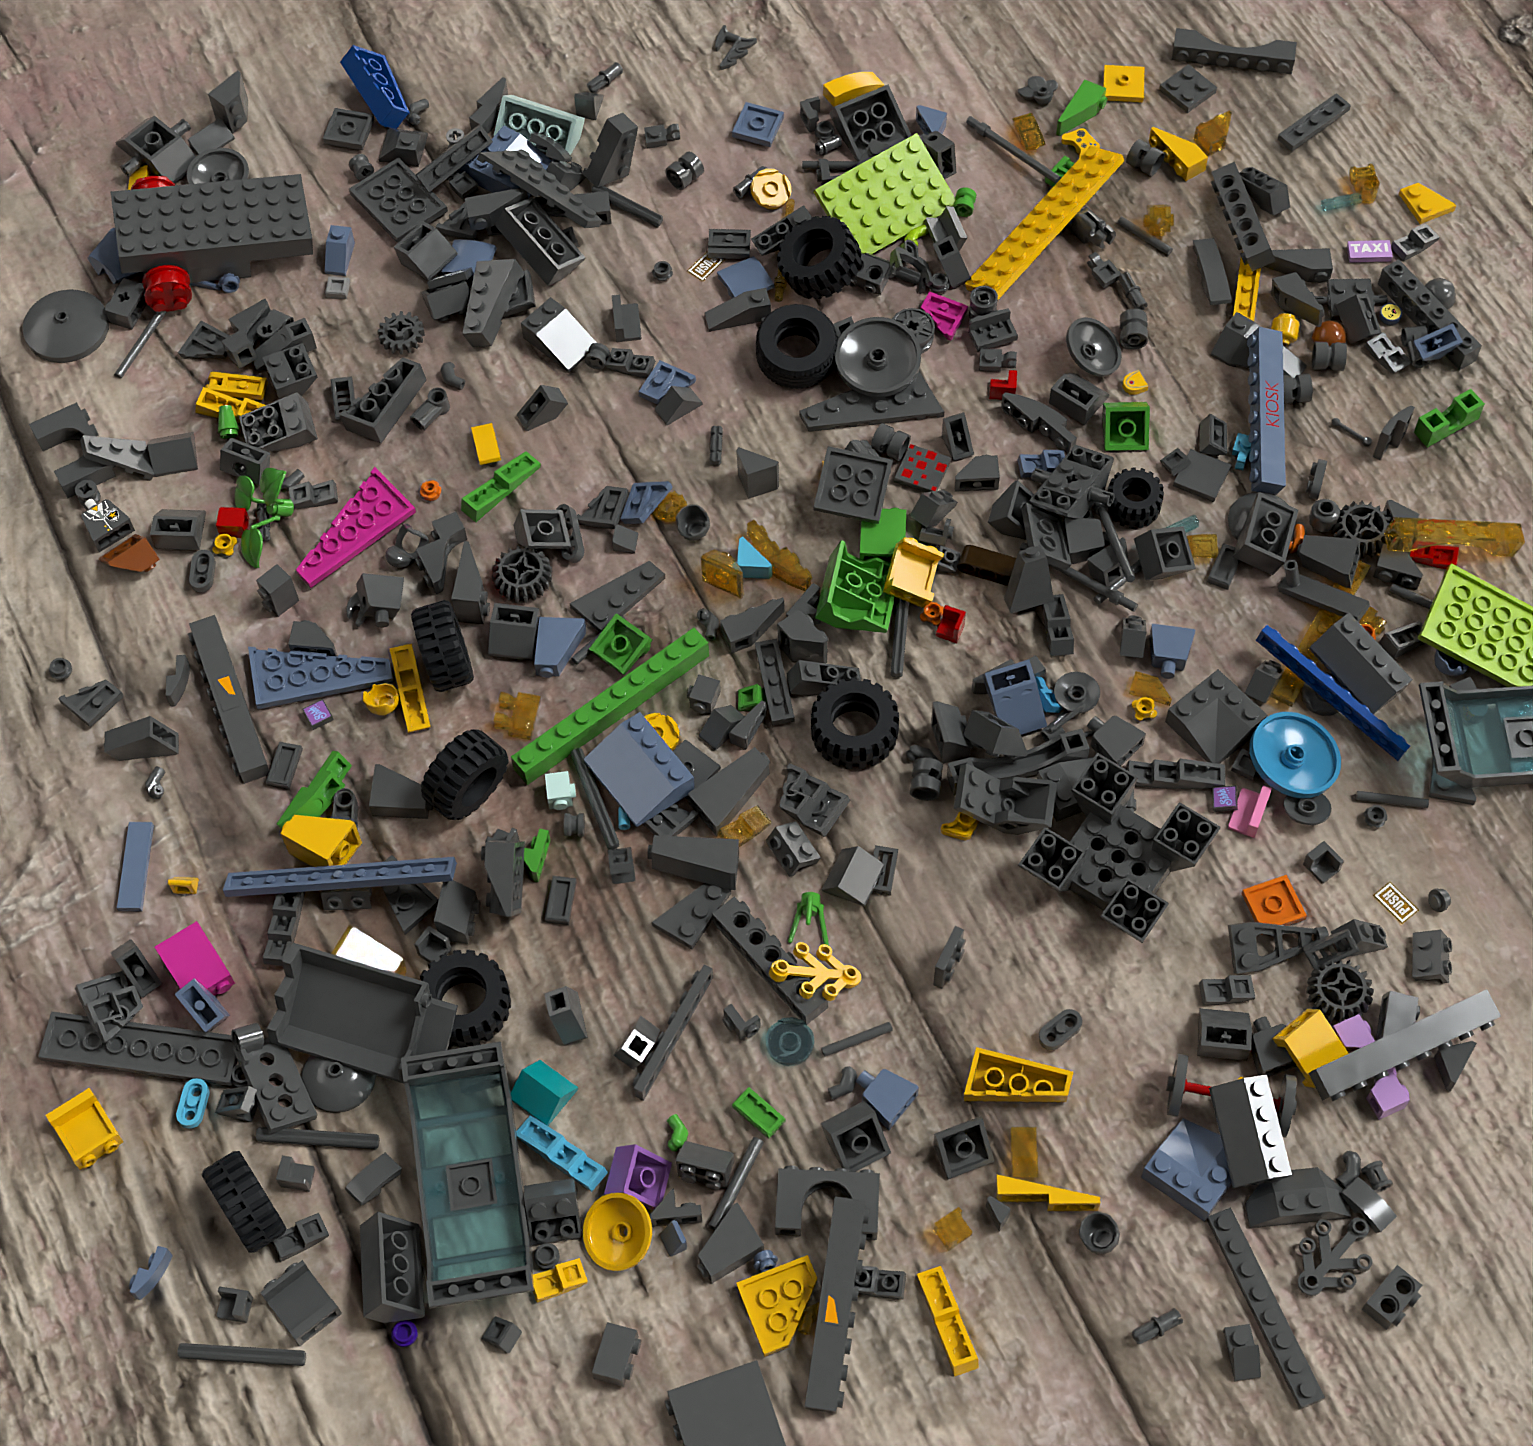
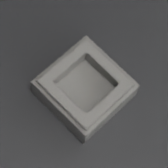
M328 277L325 291L326 298L347 299L350 279Z

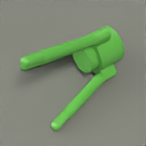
M805 892L801 895V902L797 903V912L788 943L793 941L801 914L803 913L806 916V925H810L811 917L816 916L818 913L823 942L829 946L823 913L824 905L820 903L819 894Z

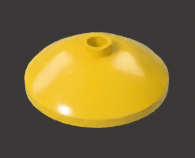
M625 1193L606 1194L596 1200L586 1214L583 1224L585 1248L592 1260L604 1269L622 1271L632 1268L644 1258L651 1243L652 1224L645 1206L632 1195ZM625 1228L628 1229L627 1235L624 1234Z

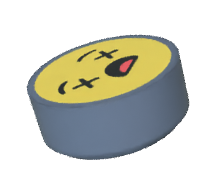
M1385 304L1380 310L1379 318L1387 325L1397 324L1401 319L1402 310L1396 304Z

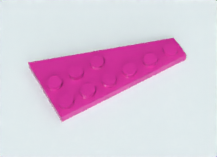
M376 467L370 472L371 475L367 481H363L359 486L360 490L354 498L349 499L333 520L331 528L320 537L318 545L313 550H310L297 567V575L310 588L416 513L415 507Z

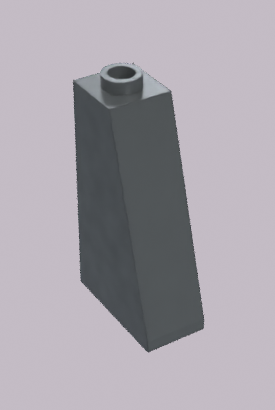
M756 747L688 793L689 805L698 812L700 818L716 837L725 830L770 774L769 758L764 752L760 753Z
M654 835L653 844L648 845L647 858L652 859V869L725 889L736 890L739 839Z

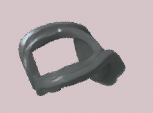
M407 523L402 524L399 529L395 546L389 547L386 551V561L394 567H406L418 558L416 551L408 553L402 547V541L407 532L421 537L418 548L429 542L425 534L412 529V526Z

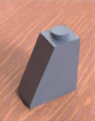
M539 617L534 661L536 676L545 678L560 676L586 635L585 619Z

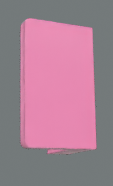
M1263 785L1260 793L1242 788L1238 798V810L1233 811L1228 829L1255 838L1272 788Z

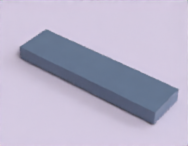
M129 822L117 903L118 911H143L154 829L152 822Z

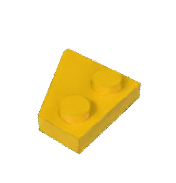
M1420 183L1407 186L1399 191V196L1419 224L1451 213L1456 208L1455 203Z

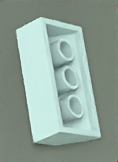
M503 95L494 136L503 125L520 133L528 141H530L531 133H541L555 140L571 155L581 137L585 118L514 95Z

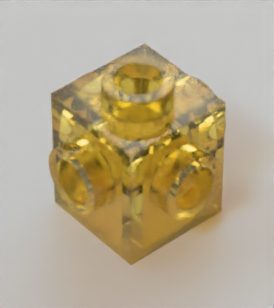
M1168 204L1147 205V215H1143V227L1149 233H1152V236H1164L1165 232H1171V226H1174V214H1171V206Z

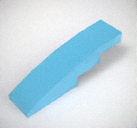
M531 1115L516 1131L518 1139L591 1192L608 1173L605 1167L587 1157L584 1151L569 1143L563 1135Z

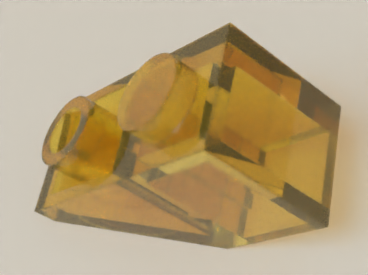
M1230 110L1223 114H1218L1213 119L1202 122L1196 127L1193 141L1207 156L1225 148L1232 115Z

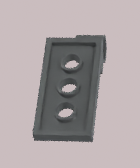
M258 1023L232 1029L233 1050L248 1085L257 1090L254 1098L269 1134L315 1120L317 1112L289 1049L270 1043L269 1037L264 1039ZM268 1057L272 1060L273 1064L263 1065L260 1059ZM277 1078L282 1082V1085L273 1086L269 1083V1079ZM287 1099L291 1106L282 1107L279 1105L278 1100Z

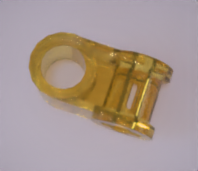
M1373 164L1360 168L1350 167V181L1354 186L1359 201L1365 204L1373 203L1376 200L1380 185Z

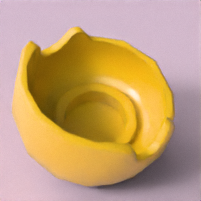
M373 684L369 692H363V702L371 713L384 716L391 713L399 705L400 695L399 691L392 684Z

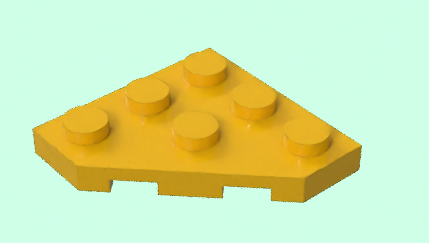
M808 1255L736 1283L764 1357L789 1348L816 1286L817 1276Z

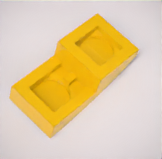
M489 423L471 427L480 465L501 461L493 424Z
M580 1258L557 1264L554 1269L533 1274V1293L537 1303L559 1296L588 1283Z

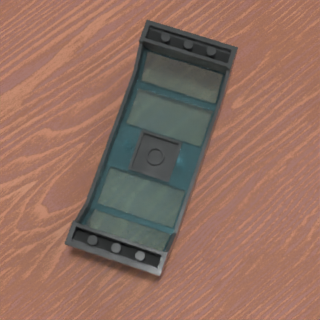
M1443 681L1426 682L1418 685L1436 774L1465 788L1533 784V686L1457 691L1444 685Z
M501 1041L402 1057V1074L411 1117L427 1257L426 1285L429 1308L534 1291L532 1247L524 1202V1186L514 1110Z

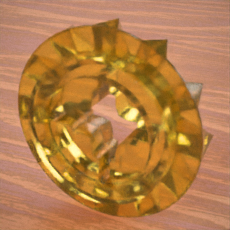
M674 490L667 494L653 511V514L663 522H675L676 515L681 508L687 506V501H685L682 494L679 495ZM672 501L673 506H670V508L666 511V505Z

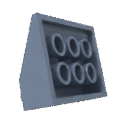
M641 712L622 722L583 759L636 827L683 799L694 789L693 775Z

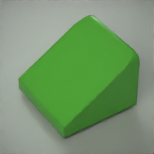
M758 684L738 690L739 711H751L760 701L766 702L764 688Z

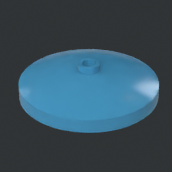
M1295 712L1272 714L1257 726L1251 736L1250 756L1256 771L1268 785L1285 795L1296 798L1319 796L1326 792L1339 776L1341 756L1334 738L1320 723L1308 716Z

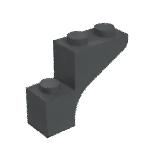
M266 299L229 318L234 334L221 342L228 357L239 369L258 359L253 345L259 338L257 334L258 326L271 311Z
M457 512L432 521L433 531H431V535L434 541L416 549L418 558L415 559L417 567L419 571L424 570L426 574L423 576L428 588L433 587L436 594L444 590L449 553L455 546L467 540L465 528Z

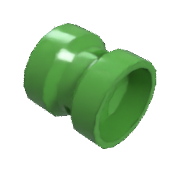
M966 187L957 190L956 201L953 207L958 216L968 217L973 214L977 196L974 190Z

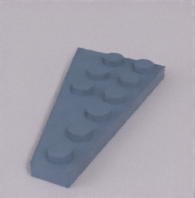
M248 647L255 700L258 709L369 688L373 684L394 683L390 660L386 658L363 656L361 658H349L347 655L340 654L338 656H327L326 653L294 650L280 652L277 649L268 648V650H258L256 647Z

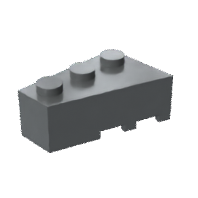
M624 113L606 119L597 139L599 145L596 152H591V163L588 169L584 168L582 172L597 188L629 175L638 126Z

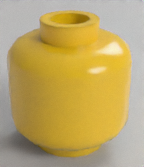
M1282 313L1272 320L1271 329L1282 332L1284 347H1288L1289 344L1297 341L1300 324L1294 315Z

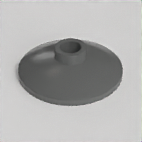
M1069 672L1061 676L1056 682L1054 697L1056 702L1068 712H1072L1084 704L1085 708L1079 713H1085L1097 705L1100 698V687L1097 681L1086 673ZM1077 694L1080 698H1075L1073 695Z
M1323 794L1312 798H1296L1286 795L1283 804L1286 814L1292 820L1304 825H1318L1325 822L1329 818L1332 809L1330 801Z

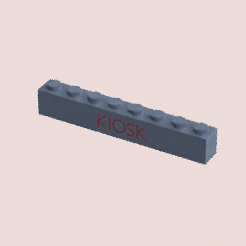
M1258 327L1249 335L1247 340V346L1249 347L1247 363L1250 371L1248 377V384L1250 385L1248 397L1250 414L1248 421L1250 423L1249 442L1251 443L1249 455L1251 472L1249 480L1251 482V491L1277 495L1286 486L1283 337L1281 331Z

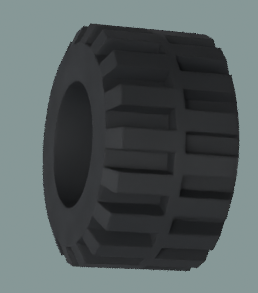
M1133 467L1130 471L1123 469L1121 474L1118 472L1114 475L1108 486V492L1115 494L1111 506H1108L1109 516L1113 515V521H1119L1121 526L1129 525V528L1134 529V526H1138V528H1143L1144 524L1148 526L1152 523V520L1155 521L1158 518L1164 497L1163 484H1159L1160 479L1158 477H1153L1154 473L1151 471L1147 473L1143 468L1136 470V467ZM1135 494L1141 496L1144 500L1134 502L1125 496Z

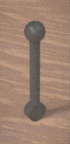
M1338 418L1332 419L1333 426H1339L1363 441L1364 446L1368 447L1371 445L1372 439L1370 437H1363L1342 424Z

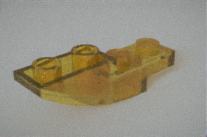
M755 520L748 522L747 536L753 542L751 543L752 546L772 564V575L792 587L806 591L811 585L812 575L807 568L804 569L800 565L798 556L794 552L791 553L787 547L780 550L777 543L768 538L766 529L762 525L759 526Z

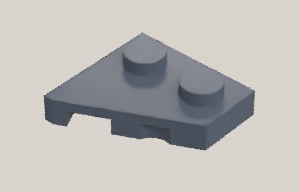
M659 360L638 391L639 397L659 404L671 386L689 387L695 383L696 376Z
M669 481L633 483L621 516L622 522L624 524L644 523L672 490L673 486Z

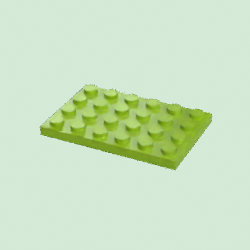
M917 133L813 191L826 215L831 218L840 219L841 222L847 225L858 242L861 253L872 255L903 238L911 229L924 225V220L927 217H940L946 206L953 207L956 201L952 191Z
M1451 563L1445 571L1418 639L1507 687L1533 686V606Z

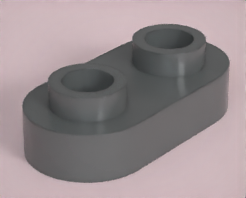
M1318 459L1317 463L1313 462L1310 475L1314 476L1313 481H1308L1306 493L1310 494L1309 499L1318 500L1327 465L1326 460Z
M199 550L192 557L189 582L192 589L196 592H206L213 585L216 561L214 555L209 550Z
M1066 1009L1041 1028L1039 1033V1043L1047 1050H1056L1080 1031L1082 1026L1081 1015L1073 1009ZM1070 1021L1073 1023V1026L1068 1027L1065 1025V1022ZM1053 1036L1055 1041L1050 1042L1047 1040V1037Z

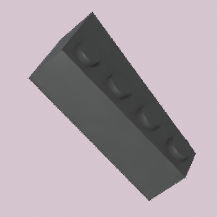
M516 259L476 262L462 333L472 347L493 345L502 325L501 319L503 314L507 313L510 307L508 303L518 289L517 283L525 274Z

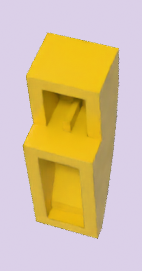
M857 72L823 84V96L835 107L883 87L884 84L873 72Z

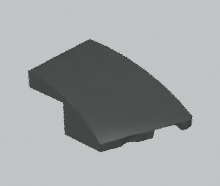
M789 763L787 766V782L783 786L784 794L781 797L779 807L808 829L825 837L851 800L848 795L830 788L826 782L810 776L806 770Z
M123 971L77 984L75 987L82 1007L103 1044L107 1043L143 1008L135 985H128Z

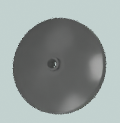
M73 289L60 290L44 296L29 309L23 322V335L31 351L44 360L56 363L73 362L87 357L100 347L109 330V320L101 301L88 292Z
M885 317L865 318L850 325L838 339L835 352L837 372L843 382L858 393L872 397H885L896 394L908 387L919 372L921 364L920 344L913 332L896 320Z

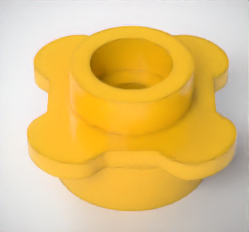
M228 534L218 535L215 539V546L212 548L215 554L223 553L226 556L233 555L234 545L238 542L237 538L231 537Z
M1143 697L1132 702L1131 706L1135 709V718L1142 721L1144 718L1149 717L1153 719L1157 716V711L1154 710L1153 699Z

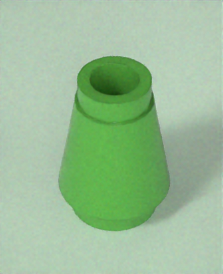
M220 406L218 415V433L223 439L237 437L239 427L232 406Z

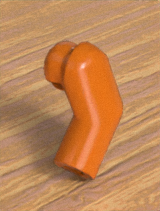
M1302 524L1294 526V537L1289 545V553H1295L1298 545L1303 542L1305 527Z

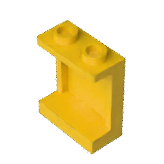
M904 537L895 545L883 592L924 608L925 605H928L933 600L934 593L930 591L937 564L943 558L944 553L938 551L933 546H925L918 543L914 538Z
M1318 1009L1305 1010L1272 1038L1277 1047L1286 1048L1305 1077V1080L1302 1081L1305 1087L1316 1088L1308 1073L1349 1054L1321 1010Z
M90 1088L45 1115L79 1170L92 1166L98 1158L104 1154L114 1152L123 1143L122 1138Z

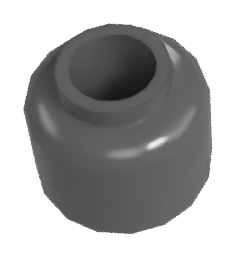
M1329 499L1316 501L1311 507L1309 515L1310 525L1320 532L1331 531L1334 524L1338 523L1340 516L1339 506Z

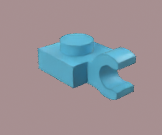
M1237 434L1232 455L1238 456L1235 469L1243 470L1246 459H1249L1251 452L1249 435Z

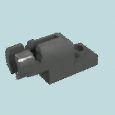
M1088 207L1080 210L1065 226L1084 245L1091 241L1102 249L1105 248L1104 241L1110 245L1116 236V232Z

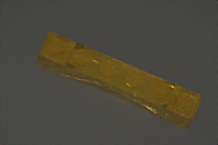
M1394 517L1384 531L1388 551L1410 552L1436 545L1460 544L1481 548L1492 556L1514 557L1525 543L1521 523Z

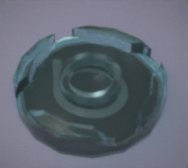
M794 1017L782 1018L768 1029L766 1050L770 1057L778 1064L796 1066L805 1062L812 1054L814 1034L803 1020Z

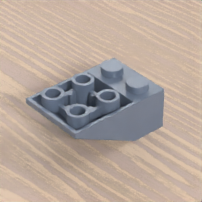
M1029 659L982 674L995 716L1019 729L1021 735L1047 727L1037 682Z

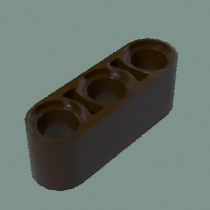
M966 545L963 548L957 568L962 573L1008 586L1016 558L978 546Z

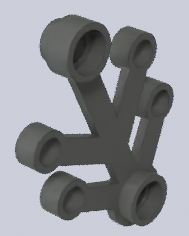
M1362 1218L1352 1219L1347 1227L1348 1233L1332 1251L1329 1240L1332 1226L1327 1220H1319L1315 1226V1232L1319 1240L1321 1263L1316 1269L1314 1268L1312 1256L1316 1247L1314 1240L1308 1237L1301 1240L1299 1250L1302 1253L1304 1272L1298 1277V1287L1302 1293L1308 1296H1315L1323 1288L1351 1290L1356 1284L1354 1274L1346 1272L1341 1277H1324L1329 1270L1358 1269L1359 1271L1366 1272L1371 1268L1373 1262L1367 1254H1361L1358 1258L1339 1259L1355 1240H1363L1368 1235L1370 1227L1366 1220ZM1355 1224H1361L1364 1230L1358 1231L1355 1228ZM1319 1225H1325L1327 1231L1322 1232L1319 1229ZM1303 1243H1309L1311 1250L1304 1249ZM1361 1259H1364L1368 1262L1367 1267H1364L1360 1264ZM1346 1277L1350 1278L1352 1284H1345L1343 1279ZM1308 1278L1314 1279L1315 1282H1316V1285H1314V1286L1309 1285V1284L1307 1283V1279H1308Z

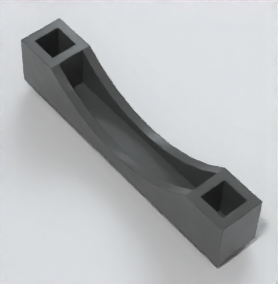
M1176 28L1171 60L1292 74L1297 42L1275 40L1257 47H1232L1214 42L1196 30Z
M608 191L574 194L602 219L600 225L612 224ZM544 197L534 198L549 217H566L564 210L557 207L552 208L546 204L548 200ZM495 225L487 228L488 236L503 235Z
M1083 729L1059 734L1053 739L1027 750L1026 757L1016 756V759L1006 756L997 758L970 757L950 762L947 767V778L955 796L960 765L967 763L999 780L1011 777L1025 778L1036 775L1039 770L1059 762L1088 758L1090 748Z

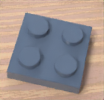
M746 102L734 126L732 137L771 147L784 119V112Z

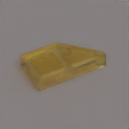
M1135 672L1129 694L1141 698H1151L1155 702L1170 706L1172 699L1158 677Z

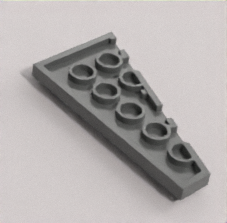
M519 149L517 151L504 150L479 153L478 161L485 163V161L493 165L492 169L494 171L511 176V182L533 196L539 197L540 195L548 200L546 204L552 208L557 207L564 210V215L584 228L600 226L602 219L596 215V212L583 204L579 197L574 196L567 186L557 181L556 177L548 173L541 163L530 157L527 151Z

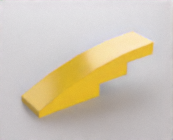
M412 643L389 648L408 733L431 728Z

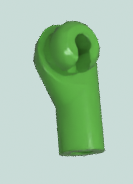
M674 1114L667 1119L668 1124L673 1130L672 1137L668 1141V1147L671 1151L677 1152L682 1148L684 1142L687 1141L688 1130L679 1116Z

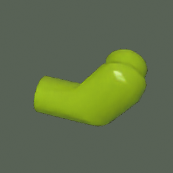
M926 225L911 229L906 235L904 242L911 240L918 247L916 239L928 234Z

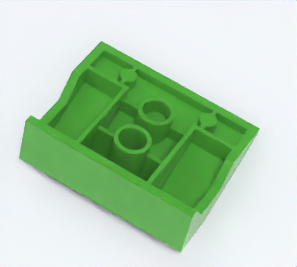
M841 540L829 556L815 618L835 628L886 633L895 596L883 592L891 563L878 557L863 561L848 554L846 543Z

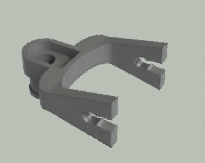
M906 240L900 247H896L890 253L888 277L892 279L896 275V270L900 271L903 268L902 263L907 262L921 273L918 292L922 294L926 290V286L929 287L933 284L929 265L924 259L919 257L916 244L911 240Z

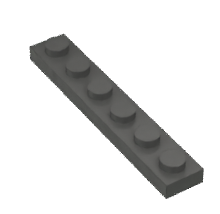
M703 965L700 971L697 970L691 980L693 985L689 992L685 991L680 999L681 1006L677 1012L673 1011L668 1020L669 1027L666 1032L662 1031L657 1039L656 1045L658 1046L654 1053H649L644 1065L646 1067L642 1074L638 1073L634 1079L632 1086L634 1087L635 1097L643 1101L645 1100L713 979V968Z

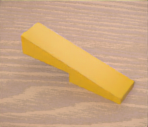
M203 387L196 402L195 413L218 418L219 407L230 405L232 406L236 422L241 423L239 416L261 408L265 404L248 398H244L241 401Z
M1002 1175L996 1176V1199L1000 1202L1047 1201V1211H1098L1100 1206V1197Z
M938 1266L918 1273V1281L954 1377L978 1369L977 1354L963 1324L958 1305L942 1267Z

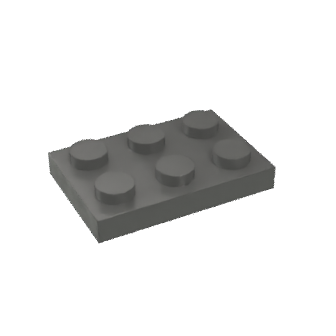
M1025 503L1021 511L1028 548L1040 545L1047 556L1048 564L1067 570L1071 566V560L1062 517Z

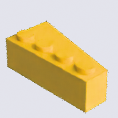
M976 1047L964 1092V1101L1067 1102L1073 1071Z

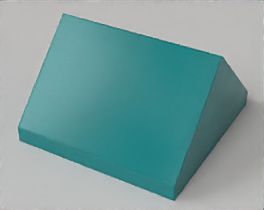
M538 1060L521 1070L511 1091V1098L515 1104L540 1122L549 1126L577 1092L578 1087L543 1061Z

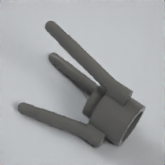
M1080 705L1071 713L1065 710L1050 725L1043 728L1041 735L1044 741L1047 742L1059 734L1065 733L1062 725L1083 710L1085 705ZM1093 731L1084 732L1085 737L1094 734Z

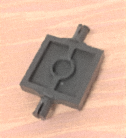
M1371 278L1328 279L1327 296H1315L1319 304L1327 305L1331 320H1341L1336 305L1354 295L1368 294L1373 310L1374 304H1387L1388 301L1387 295H1374Z

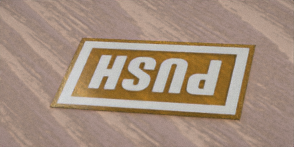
M707 251L687 271L701 281H704L725 259L708 258Z
M1388 882L1373 895L1402 924L1419 911L1391 882Z

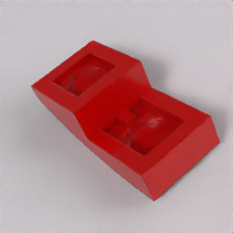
M1413 538L1410 557L1413 561L1427 566L1447 569L1451 563L1457 566L1459 547L1436 545V540Z

